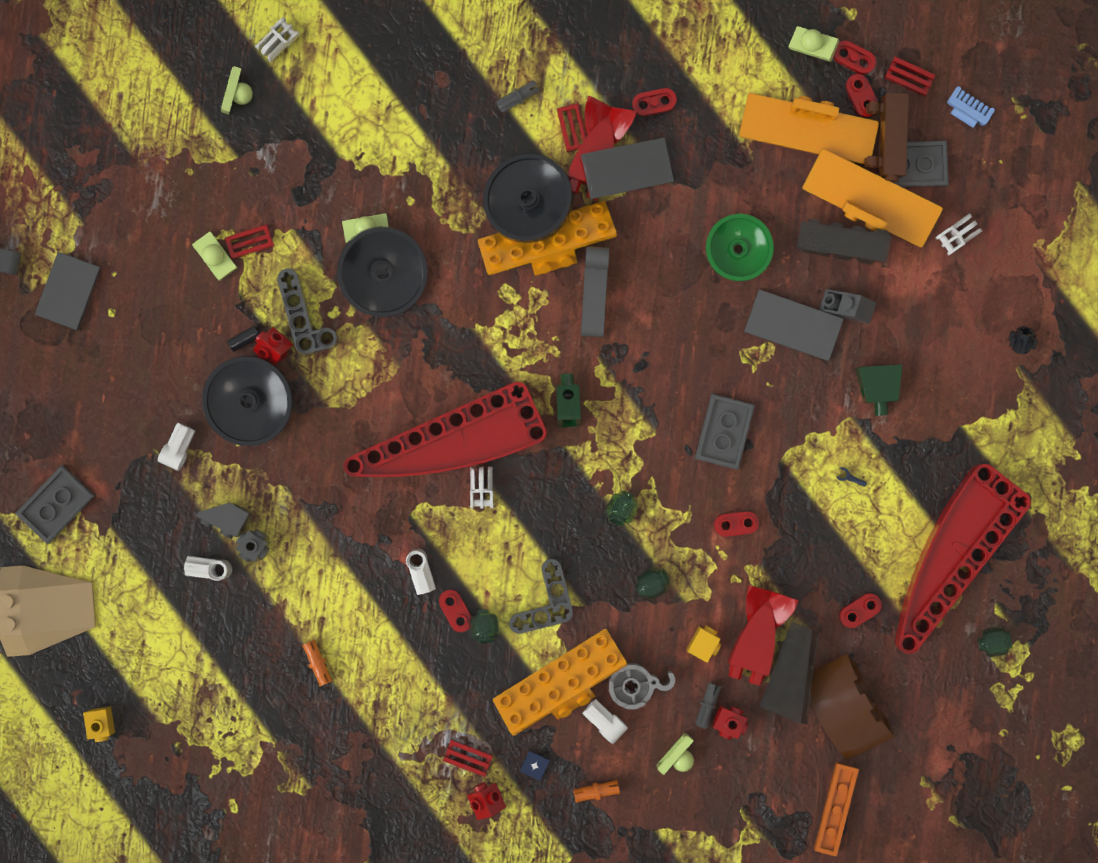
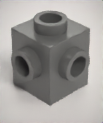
M255 529V531L248 530L247 533L243 531L236 541L239 545L235 550L240 552L239 557L249 563L251 560L256 562L259 559L263 560L270 550L268 545L271 541L266 539L267 535L258 529ZM249 542L254 543V550H250L247 547Z

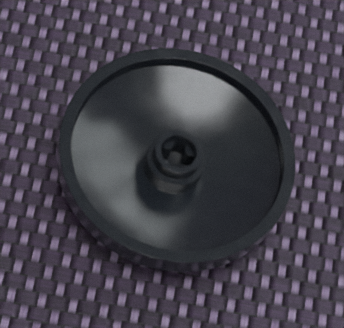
M522 154L501 163L490 175L483 194L484 210L494 229L507 239L520 243L538 242L555 234L568 219L573 204L572 186L564 170L555 161L538 154Z
M372 227L357 233L346 243L338 259L337 279L343 295L352 306L371 316L389 317L406 311L420 298L427 281V263L420 246L408 234L392 227Z
M239 356L220 364L210 374L203 389L202 405L209 425L220 437L233 444L255 446L270 441L286 427L293 410V393L287 377L276 365L256 356Z

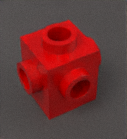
M272 327L268 332L262 331L255 339L257 344L253 352L260 358L277 365L287 356L294 344Z
M720 704L711 725L714 729L720 731V736L731 740L732 737L739 739L740 734L744 735L749 723L746 722L747 717L743 715V710L735 706H731L729 709ZM730 721H734L732 725H728Z
M482 782L474 786V791L467 795L477 820L492 817L506 808L496 782L488 785L486 782Z

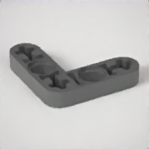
M549 558L542 564V574L550 605L514 614L509 621V626L513 632L517 634L526 633L564 623L572 618L573 609L562 566L557 559ZM552 562L554 566H558V569L555 570L556 578L561 576L562 580H554L548 583L547 579H552L551 573L545 571L548 563ZM554 584H560L564 588L563 594L559 597L553 596L551 593V587ZM560 606H564V609H569L565 618H562L561 615L554 616L556 621L551 622L549 608H553V613L559 611ZM539 611L545 612L548 616L547 621L543 624L535 621V614ZM531 613L533 627H529V623L523 624L522 629L513 625L517 617H520L521 620L528 619L526 614Z

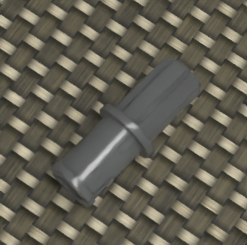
M531 80V82L518 89L514 88L513 92L497 100L498 109L501 112H505L519 103L521 105L524 104L523 101L540 93L539 87L531 91L529 90L537 85L536 82Z
M711 683L707 684L703 701H700L701 707L695 725L705 729L709 726L714 709H717L715 705L722 688Z

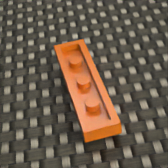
M835 763L814 846V851L837 857L859 771L857 767Z

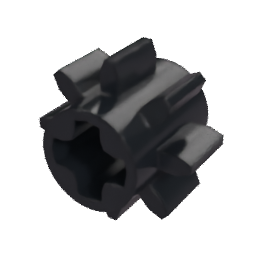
M1021 326L1016 329V332L1011 331L1008 339L1010 341L1009 346L1018 354H1027L1030 352V349L1035 350L1038 342L1036 339L1037 334H1034L1033 329Z

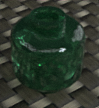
M622 491L621 494L615 493L611 496L606 508V514L609 516L608 520L619 526H625V524L633 521L638 509V503L633 499L634 495Z
M652 567L638 575L636 590L642 598L646 597L649 600H655L668 592L670 579L662 568Z
M478 610L476 615L472 616L469 620L471 638L477 640L478 644L492 643L500 634L498 616L489 613V610Z
M1002 626L984 629L982 637L978 638L980 651H985L988 657L1007 655L1010 651L1009 649L1013 648L1010 631H1006Z

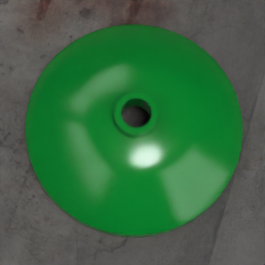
M732 214L726 216L713 226L707 237L706 255L711 267L720 276L731 281H747L759 276L768 267L773 256L774 244L770 231L762 221L751 215ZM740 246L742 248V252L736 253L734 251V247Z

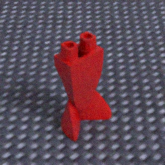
M588 95L585 105L587 137L578 149L567 175L574 194H578L581 184L587 186L581 155L614 148V144L630 128L636 111L614 108ZM588 190V193H587V196H586V197L590 199L589 190Z
M748 585L746 593V615L748 622L731 650L728 659L730 664L729 677L741 680L743 670L747 669L751 671L748 682L761 686L765 675L769 676L775 649V629L781 626L793 614L798 604L797 599Z

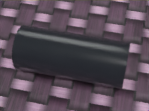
M254 325L230 338L227 342L231 350L235 352L255 341L260 333Z

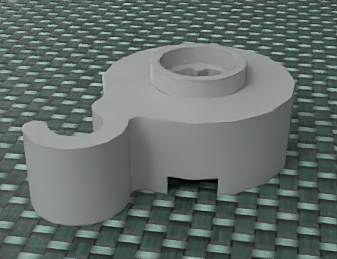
M627 663V666L610 676L609 692L613 701L625 709H638L650 700L655 688L661 691L672 689L675 684V677L672 671H668L669 681L662 684L656 675L650 674L643 666L637 663ZM630 680L633 683H637L634 691L625 688V684H628L627 682Z

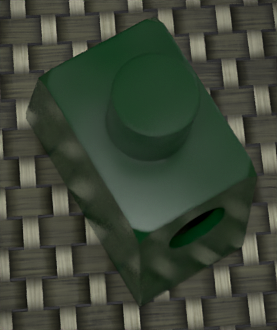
M902 364L855 368L863 403H874L875 416L889 415L888 402L899 400Z
M561 374V385H557L558 428L580 427L579 385H574V374ZM571 396L572 399L567 400L564 397Z

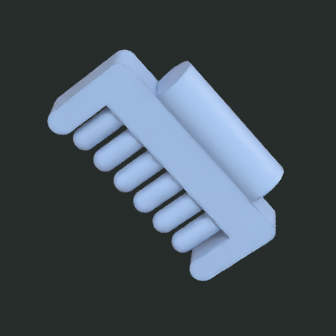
M961 87L955 88L947 101V104L953 107L951 114L971 127H974L976 123L982 126L986 125L995 111L994 108L988 110L989 107L987 105L984 106L983 102L978 105V99L974 101L975 98L973 96L970 97V94L967 93L964 96L965 91H961Z

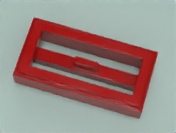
M897 57L893 58L885 75V79L924 97L927 95L928 89L935 77L934 74ZM895 65L903 67L913 73H916L924 78H927L928 80L926 81L918 76H915L907 71H904L896 67ZM892 71L910 80H913L921 85H924V88L922 89L914 84H911L901 78L892 75Z
M578 103L557 108L567 153L574 150L577 151L581 146L578 143L571 114L573 109L576 112L582 142L586 138ZM565 111L574 142L573 146H570L562 112Z
M268 224L225 237L232 260L275 246ZM263 231L266 234L234 245L231 243V241ZM268 240L267 243L234 253L236 249Z
M451 739L443 761L485 777L493 755ZM455 746L487 758L486 762L455 751L452 748ZM451 754L483 767V770L449 756Z

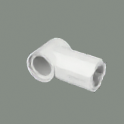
M177 423L168 444L166 443L158 456V462L179 471L186 460V451L196 431L188 426Z
M419 548L411 550L407 555L406 564L410 570L417 595L435 590L436 587L427 561L426 552ZM419 554L423 558V563L414 565L411 561V556Z
M187 556L184 571L186 576L219 581L231 575L232 565L224 559L216 560ZM218 564H221L224 568L222 576L216 573V566Z
M596 699L582 712L611 744H614L628 729V726L615 714L612 715Z

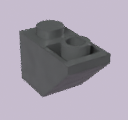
M826 289L819 310L851 321L870 324L876 302L862 295Z
M231 502L200 511L196 516L201 519L200 523L209 528H212L214 525L221 529L220 533L232 539L233 536L239 537L252 512Z

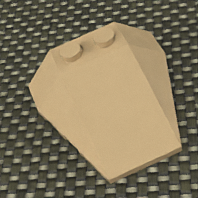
M25 565L0 568V640L7 657L31 655L96 627L93 582Z

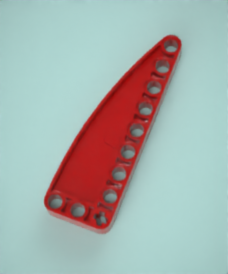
M514 382L350 456L345 460L343 468L346 474L354 477H402L445 472L482 464L524 450L542 442L547 432L526 385L522 382ZM515 386H519V389H524L521 398L512 396ZM496 395L504 398V404L499 408H495L491 404L492 398ZM476 404L483 407V414L480 417H474L471 414V408ZM525 406H530L534 410V414L530 419H524L521 416V410ZM460 414L463 417V422L460 426L452 425V415ZM434 423H439L442 426V432L437 436H434L430 431V427ZM536 426L543 430V436L537 440L530 436V430ZM414 432H418L422 436V441L418 445H414L410 441V436ZM394 441L401 444V451L398 454H393L390 451V444ZM376 450L380 453L381 459L378 463L370 461L369 455L372 451ZM352 460H357L360 463V469L356 473L349 469V463Z
M977 464L967 473L939 516L922 550L905 596L895 638L896 647L906 654H913L920 648L1031 505V499L1027 493L989 464ZM981 468L987 471V477L984 480H981L978 476ZM999 482H1002L1005 486V490L1001 494L996 491V485ZM1015 498H1021L1019 500L1021 502L1020 506L1015 505L1017 503L1014 501ZM1004 513L1009 518L1006 525L1000 523V517ZM989 531H992L995 535V539L991 543H988L986 540V535ZM978 548L981 552V557L975 561L972 558V552ZM965 566L967 575L964 578H960L958 570ZM951 584L953 586V593L946 596L944 588L946 585ZM933 602H938L940 605L937 613H932L930 610ZM924 619L926 627L922 631H918L916 624L919 620ZM910 637L912 645L907 649L903 648V640Z

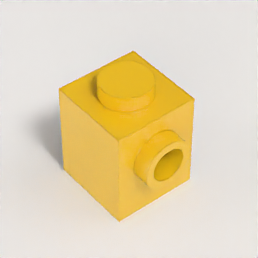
M699 626L686 649L687 652L708 663L712 655L716 656L721 647L719 643L720 638L716 636L718 632L708 626H705L704 629Z
M111 706L90 709L83 713L87 740L95 739V742L109 740L108 736L115 733Z

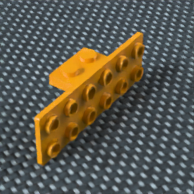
M749 93L739 137L818 155L822 149H826L850 162L864 165V159L867 156H872L879 122L838 113L839 107H834V103L828 101L816 103L812 102V98L799 96V99L795 98L793 102Z
M826 149L821 150L802 187L805 191L842 208L846 212L845 217L855 222L857 219L866 222L865 227L875 232L878 229L886 230L918 247H923L943 210L941 206L890 181H885L884 178Z
M601 201L572 210L564 225L555 234L538 242H515L507 239L500 233L480 238L477 241L488 275L531 263L534 275L536 276L576 264L577 259L574 249L617 236L606 202Z
M604 629L493 698V702L508 730L515 736L550 713L558 720L569 716L579 706L587 705L595 697L591 687L627 666V662L607 629Z

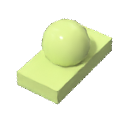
M797 26L789 44V49L831 62L839 44V39L821 34L816 29L808 30Z
M232 67L221 113L229 115L232 101L239 105H245L253 97L252 89L248 84L238 83L241 68Z
M386 213L342 221L346 243L357 233L365 229L378 226L389 227Z
M208 232L192 244L218 281H221L237 269V266L212 232Z
M684 733L656 764L657 769L663 775L672 765L680 772H685L692 768L694 757L691 752L686 750L693 742L692 737Z

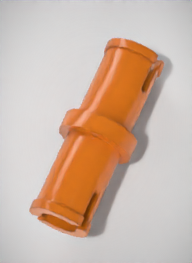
M316 640L303 644L302 647L310 662L308 666L310 669H313L319 687L333 681L324 663L326 659L325 657L322 658Z
M615 780L601 784L594 782L591 786L573 788L575 802L578 803L591 799L597 801L601 797L620 794L618 781Z

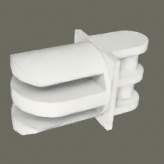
M282 17L273 27L271 26V31L255 46L257 50H261L263 56H268L267 60L269 62H272L287 46L290 48V45L300 35L299 31L293 29L292 24L288 25L286 23L285 17ZM282 27L284 30L279 34L277 30ZM289 34L290 37L285 40L284 37Z
M970 213L935 237L940 239L942 242L941 246L947 249L948 256L982 232V229L979 228L963 239L962 235L977 225L976 221H973L960 231L956 229L972 218ZM947 232H948V233L951 235V237H952V238L949 239V240H948L947 237L945 236V234H946ZM953 240H954V241L956 242V244L958 245V246H956L955 248H954V247L952 246V244L950 243V242H952Z
M484 466L479 467V489H475V467H470L471 509H474V506H480V509H483V506L493 508V466H488V489H484ZM483 492H490V500H483ZM474 493H480V500H474Z

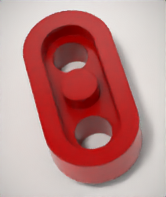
M846 40L839 42L833 59L838 64L861 75L870 73L876 65L875 56L871 52ZM841 50L846 51V57L840 55ZM861 60L867 63L866 67L860 66Z
M861 74L852 75L845 84V90L856 113L862 118H869L874 114H866L864 102L878 101L867 78ZM854 82H860L861 88H856Z
M668 88L640 93L634 97L632 109L636 111V115L641 117L669 112L675 107L677 101L676 94ZM667 98L669 103L664 105L661 103V99ZM641 102H645L647 104V108L641 109L639 107V104Z
M749 511L721 514L714 521V530L723 537L751 534L759 526L758 517ZM747 518L752 521L749 527L744 525V520ZM724 521L729 522L730 526L727 530L722 528Z
M452 589L444 591L439 598V605L449 624L457 632L467 631L472 625V616L461 595ZM448 597H452L454 599L453 605H448L446 603V599ZM458 617H463L465 619V623L463 625H459L457 623Z
M872 593L863 594L840 610V622L848 628H855L880 612L882 607L880 598ZM869 601L874 602V607L872 609L867 608V603ZM850 613L855 614V619L853 621L848 620V615Z

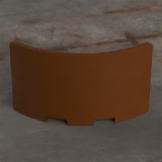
M848 654L801 677L805 693L818 720L835 747L846 759L853 758L894 738L888 718L874 700L870 702L864 692L868 688L858 666Z

